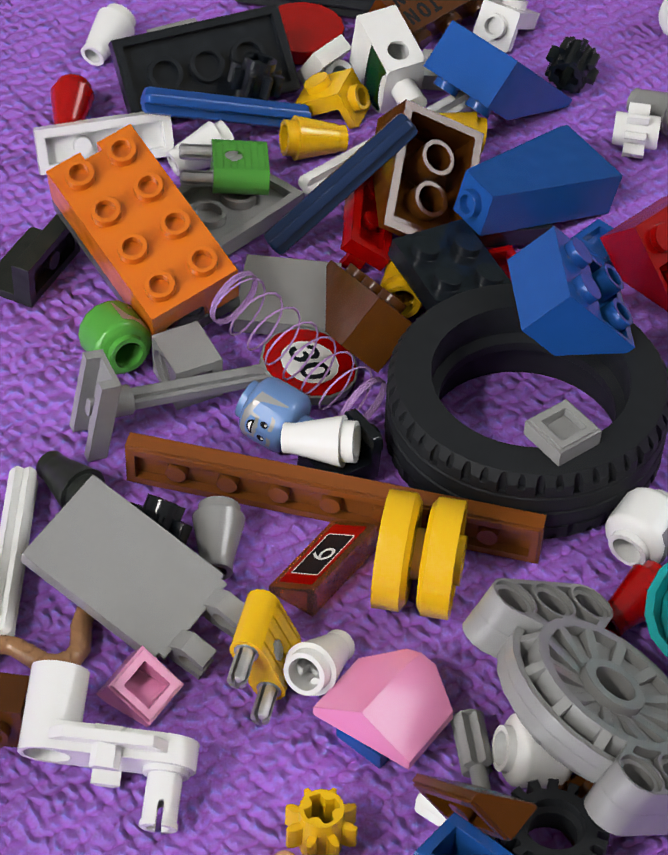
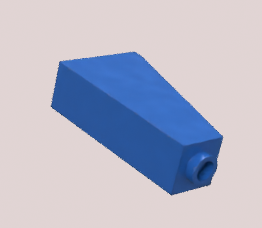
M564 125L467 169L453 210L479 236L608 214L623 175L570 126Z

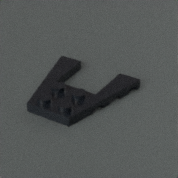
M463 219L392 239L387 255L428 311L433 306L456 294L488 285L512 283L486 247L530 244L553 226L552 224L479 236Z

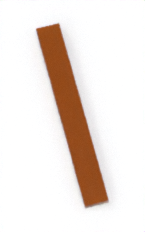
M133 432L129 433L125 443L127 481L204 497L226 496L236 500L239 504L342 525L366 526L367 530L377 532L380 529L386 498L391 488L418 492L423 501L421 528H427L432 504L440 496L468 500L464 534L468 536L466 550L530 563H539L547 516L544 514Z

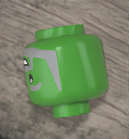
M117 300L106 301L96 305L85 315L80 323L78 336L81 347L85 352L103 349L116 375L125 374L138 368L151 350L152 337L149 328L127 303Z

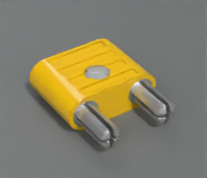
M263 589L252 590L247 595L229 649L233 662L227 677V682L231 687L236 689L240 687L242 689L248 682L257 694L250 719L254 724L260 726L269 723L276 700H280L285 696L288 686L283 672L286 655L291 647L302 641L279 599L270 591Z

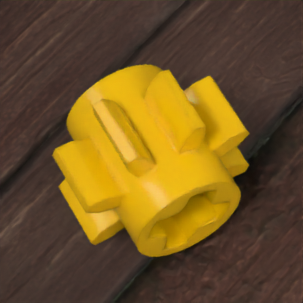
M309 788L304 789V797L301 799L299 806L287 804L285 807V824L288 826L286 828V847H299L301 853H306L307 855H339L343 845L356 847L358 827L354 825L356 823V804L348 803L344 805L341 797L337 795L336 788L313 791Z

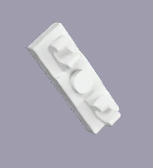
M136 112L34 127L33 135L39 173L41 176L47 175V170L79 152L84 159H87L98 152L97 142L129 124L132 125L155 158L166 157V152L174 147L171 116Z

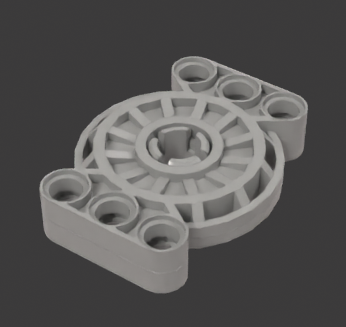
M509 578L496 579L463 622L462 628L466 637L474 646L497 658V673L502 690L522 725L532 738L554 759L573 773L594 783L584 799V807L590 818L599 827L617 836L668 835L667 676L646 655L628 643V641L605 629L614 616L613 609L608 601L594 589L573 583Z

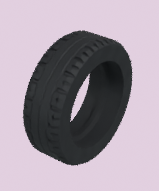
M512 283L471 289L443 300L422 314L406 329V332L402 334L398 344L394 347L387 375L384 422L387 450L392 457L394 467L410 488L547 515L543 539L567 537L582 533L605 524L609 515L629 491L637 487L649 488L650 484L654 481L660 467L668 430L667 367L660 357L661 355L634 323L630 325L635 348L628 353L554 356L521 331ZM501 372H527L553 377L582 390L605 410L612 423L602 430L600 444L558 467L538 447L511 445L473 431L457 420L440 400L455 387L480 376Z

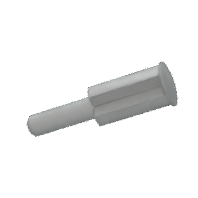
M477 709L461 710L455 713L450 721L461 773L464 777H471L473 785L491 790L488 775L493 771L491 764L494 761L484 714Z

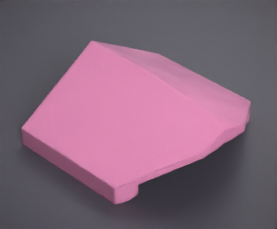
M402 649L358 658L313 707V715L409 770L453 719V709L436 664L421 652Z

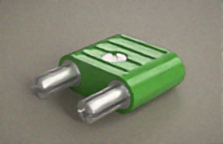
M211 139V144H180V159L210 161L211 171L182 170L180 173L181 186L212 187V193L269 195L270 167L267 141Z

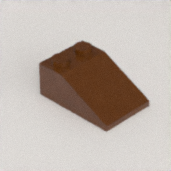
M407 99L378 118L375 134L399 113H403L416 126L418 134L372 175L379 228L401 237L462 219L453 208L465 171L480 162L484 133Z

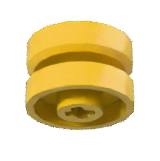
M389 489L382 514L374 559L370 597L371 608L399 612L407 604L412 581L418 580L416 607L420 616L449 620L456 586H460L466 555L468 536L464 534L468 500L440 496L432 504L427 528H421L423 501L420 494L406 490Z

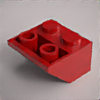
M665 196L601 236L600 239L622 281L668 312V196Z

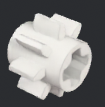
M630 102L628 112L616 111L611 144L623 146V157L643 159L644 149L656 150L661 117L650 115L651 104Z

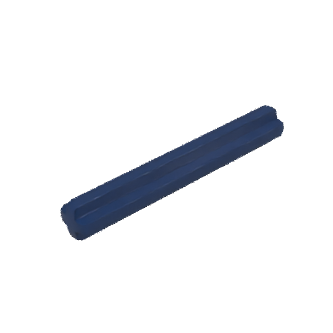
M403 113L397 114L265 232L264 238L268 245L280 255L287 252L418 134L416 126Z

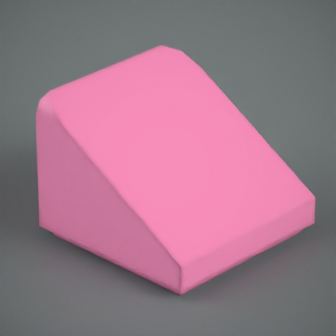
M141 646L126 658L96 694L107 704L148 727L182 688L184 683L144 646Z

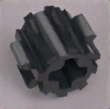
M567 36L559 47L552 45L545 58L550 63L544 74L548 76L549 82H553L560 91L566 90L570 94L580 93L586 83L593 85L599 73L595 67L600 54H597L595 48H591L588 44L589 41L585 38L579 40L575 39V36Z

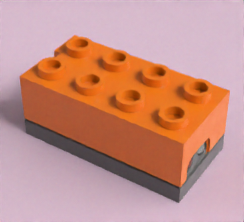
M131 124L97 142L98 152L87 159H84L79 152L46 171L55 212L116 298L133 308L149 328L151 335L198 321L202 328L213 322L210 317L211 303L223 284L232 276L238 274V269ZM239 285L233 288L219 303L215 313L216 319L240 306Z

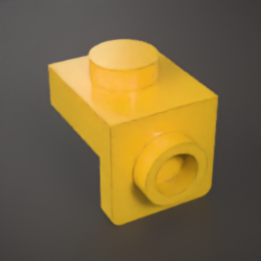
M353 68L330 74L319 72L312 75L305 81L304 88L295 101L297 104L309 106L311 116L339 110L349 129L360 126L371 106L368 90L361 84Z

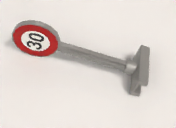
M297 328L291 329L276 342L268 354L267 363L275 361L282 355L294 338ZM299 328L296 339L289 350L280 360L272 365L265 364L266 353L273 342L286 330L273 334L263 344L259 364L132 388L127 384L121 385L103 349L83 352L69 425L73 432L88 430L84 452L88 462L104 459L108 456L115 418L132 415L137 409L243 390L254 380L261 382L267 377L279 378L301 391L302 383L310 371L329 355L334 354V344L328 338L319 339L308 363L296 376L289 380L282 379L286 364L302 346L316 339V330ZM318 331V337L330 336L325 332ZM335 340L336 353L348 351ZM315 341L294 357L285 371V378L291 377L301 368L309 357ZM347 353L335 355L332 367L324 380L316 389L307 394L310 397L311 405H319V401L327 388L339 376L352 369L353 362L351 356ZM353 355L354 362H355L354 368H355V367H358V366H357L355 357H354V355ZM333 356L323 362L310 375L302 392L306 393L316 386L329 368ZM358 369L353 371L349 384L336 401L344 399L355 386ZM351 372L339 379L324 396L321 405H329L338 396Z

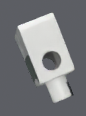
M393 5L357 15L349 64L352 65L361 84L367 88L372 107L377 113L385 114L406 99L426 107L427 99L421 91L425 67L423 66L426 62L425 56L397 6Z

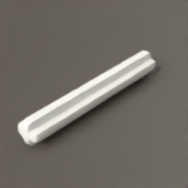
M15 466L9 471L0 523V635L15 636L25 572V565L21 562V554L29 546L38 488L37 471L31 466L26 468Z

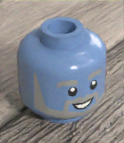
M267 377L261 382L257 380L251 382L242 393L235 409V416L240 418L239 427L241 433L275 453L282 452L281 430L285 422L297 423L315 420L309 417L311 412L310 397L276 377Z

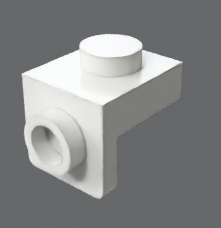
M483 0L473 33L504 53H508L512 50L518 30H534L540 13L527 9L528 1Z

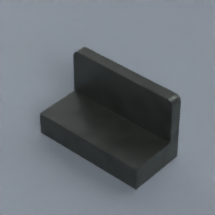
M58 214L54 216L43 230L35 227L29 228L0 260L1 297L32 308L81 251L80 245Z

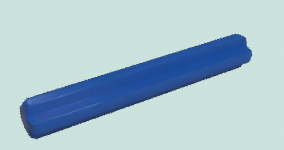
M150 86L143 89L140 98L142 111L146 114L208 121L222 120L227 123L280 128L283 120H291L294 115L306 118L312 117L309 106L305 104Z

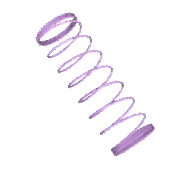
M239 272L223 284L215 295L210 307V317L214 322L226 324L232 321L229 327V334L231 336L239 335L257 317L263 305L265 295L275 294L280 298L281 309L265 317L256 326L247 341V349L252 351L263 345L277 327L282 310L293 309L298 314V324L284 331L273 342L266 353L265 364L272 365L285 355L296 339L301 324L313 325L317 333L316 339L302 346L291 357L283 370L282 379L289 380L296 376L308 363L315 350L317 341L321 338H328L334 344V354L329 355L310 371L302 383L301 391L310 375L323 362L333 356L324 376L316 386L305 394L311 393L324 380L332 367L335 355L347 353L352 358V369L339 376L327 388L319 401V409L325 410L335 403L349 384L353 371L358 368H365L370 372L371 378L362 383L351 394L338 416L345 415V412L350 410L358 397L368 389L363 401L357 408L359 411L367 399L371 386L381 382L379 394L370 408L363 414L367 420L371 418L386 394L387 384L382 378H373L372 371L367 366L354 368L355 362L350 352L339 351L336 353V343L330 336L318 337L317 325L313 322L300 323L299 311L294 307H283L282 298L276 292L265 293L264 282L252 272ZM245 276H252V278L245 279L235 284L238 280L242 279ZM253 280L251 289L240 306L225 318L216 320V309L222 299L239 284ZM259 281L263 286L264 292L253 299ZM263 296L260 307L249 324L236 334L231 333V328L237 317L250 303ZM280 311L277 322L270 334L258 346L252 349L249 348V342L256 330L269 317ZM298 326L294 338L282 355L275 361L267 363L268 354L276 342L288 331ZM315 341L309 357L301 368L291 377L285 378V371L294 357ZM351 372L338 396L328 406L321 408V402L331 387L339 379Z

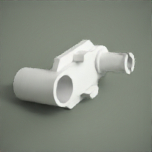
M39 660L33 662L17 752L26 758L36 761L92 768L90 783L100 787H120L122 772L143 774L147 777L139 828L155 832L158 809L163 808L161 833H176L178 831L177 820L182 783L196 774L199 742L193 738L174 733L83 722L90 677L89 670L81 665L60 660Z

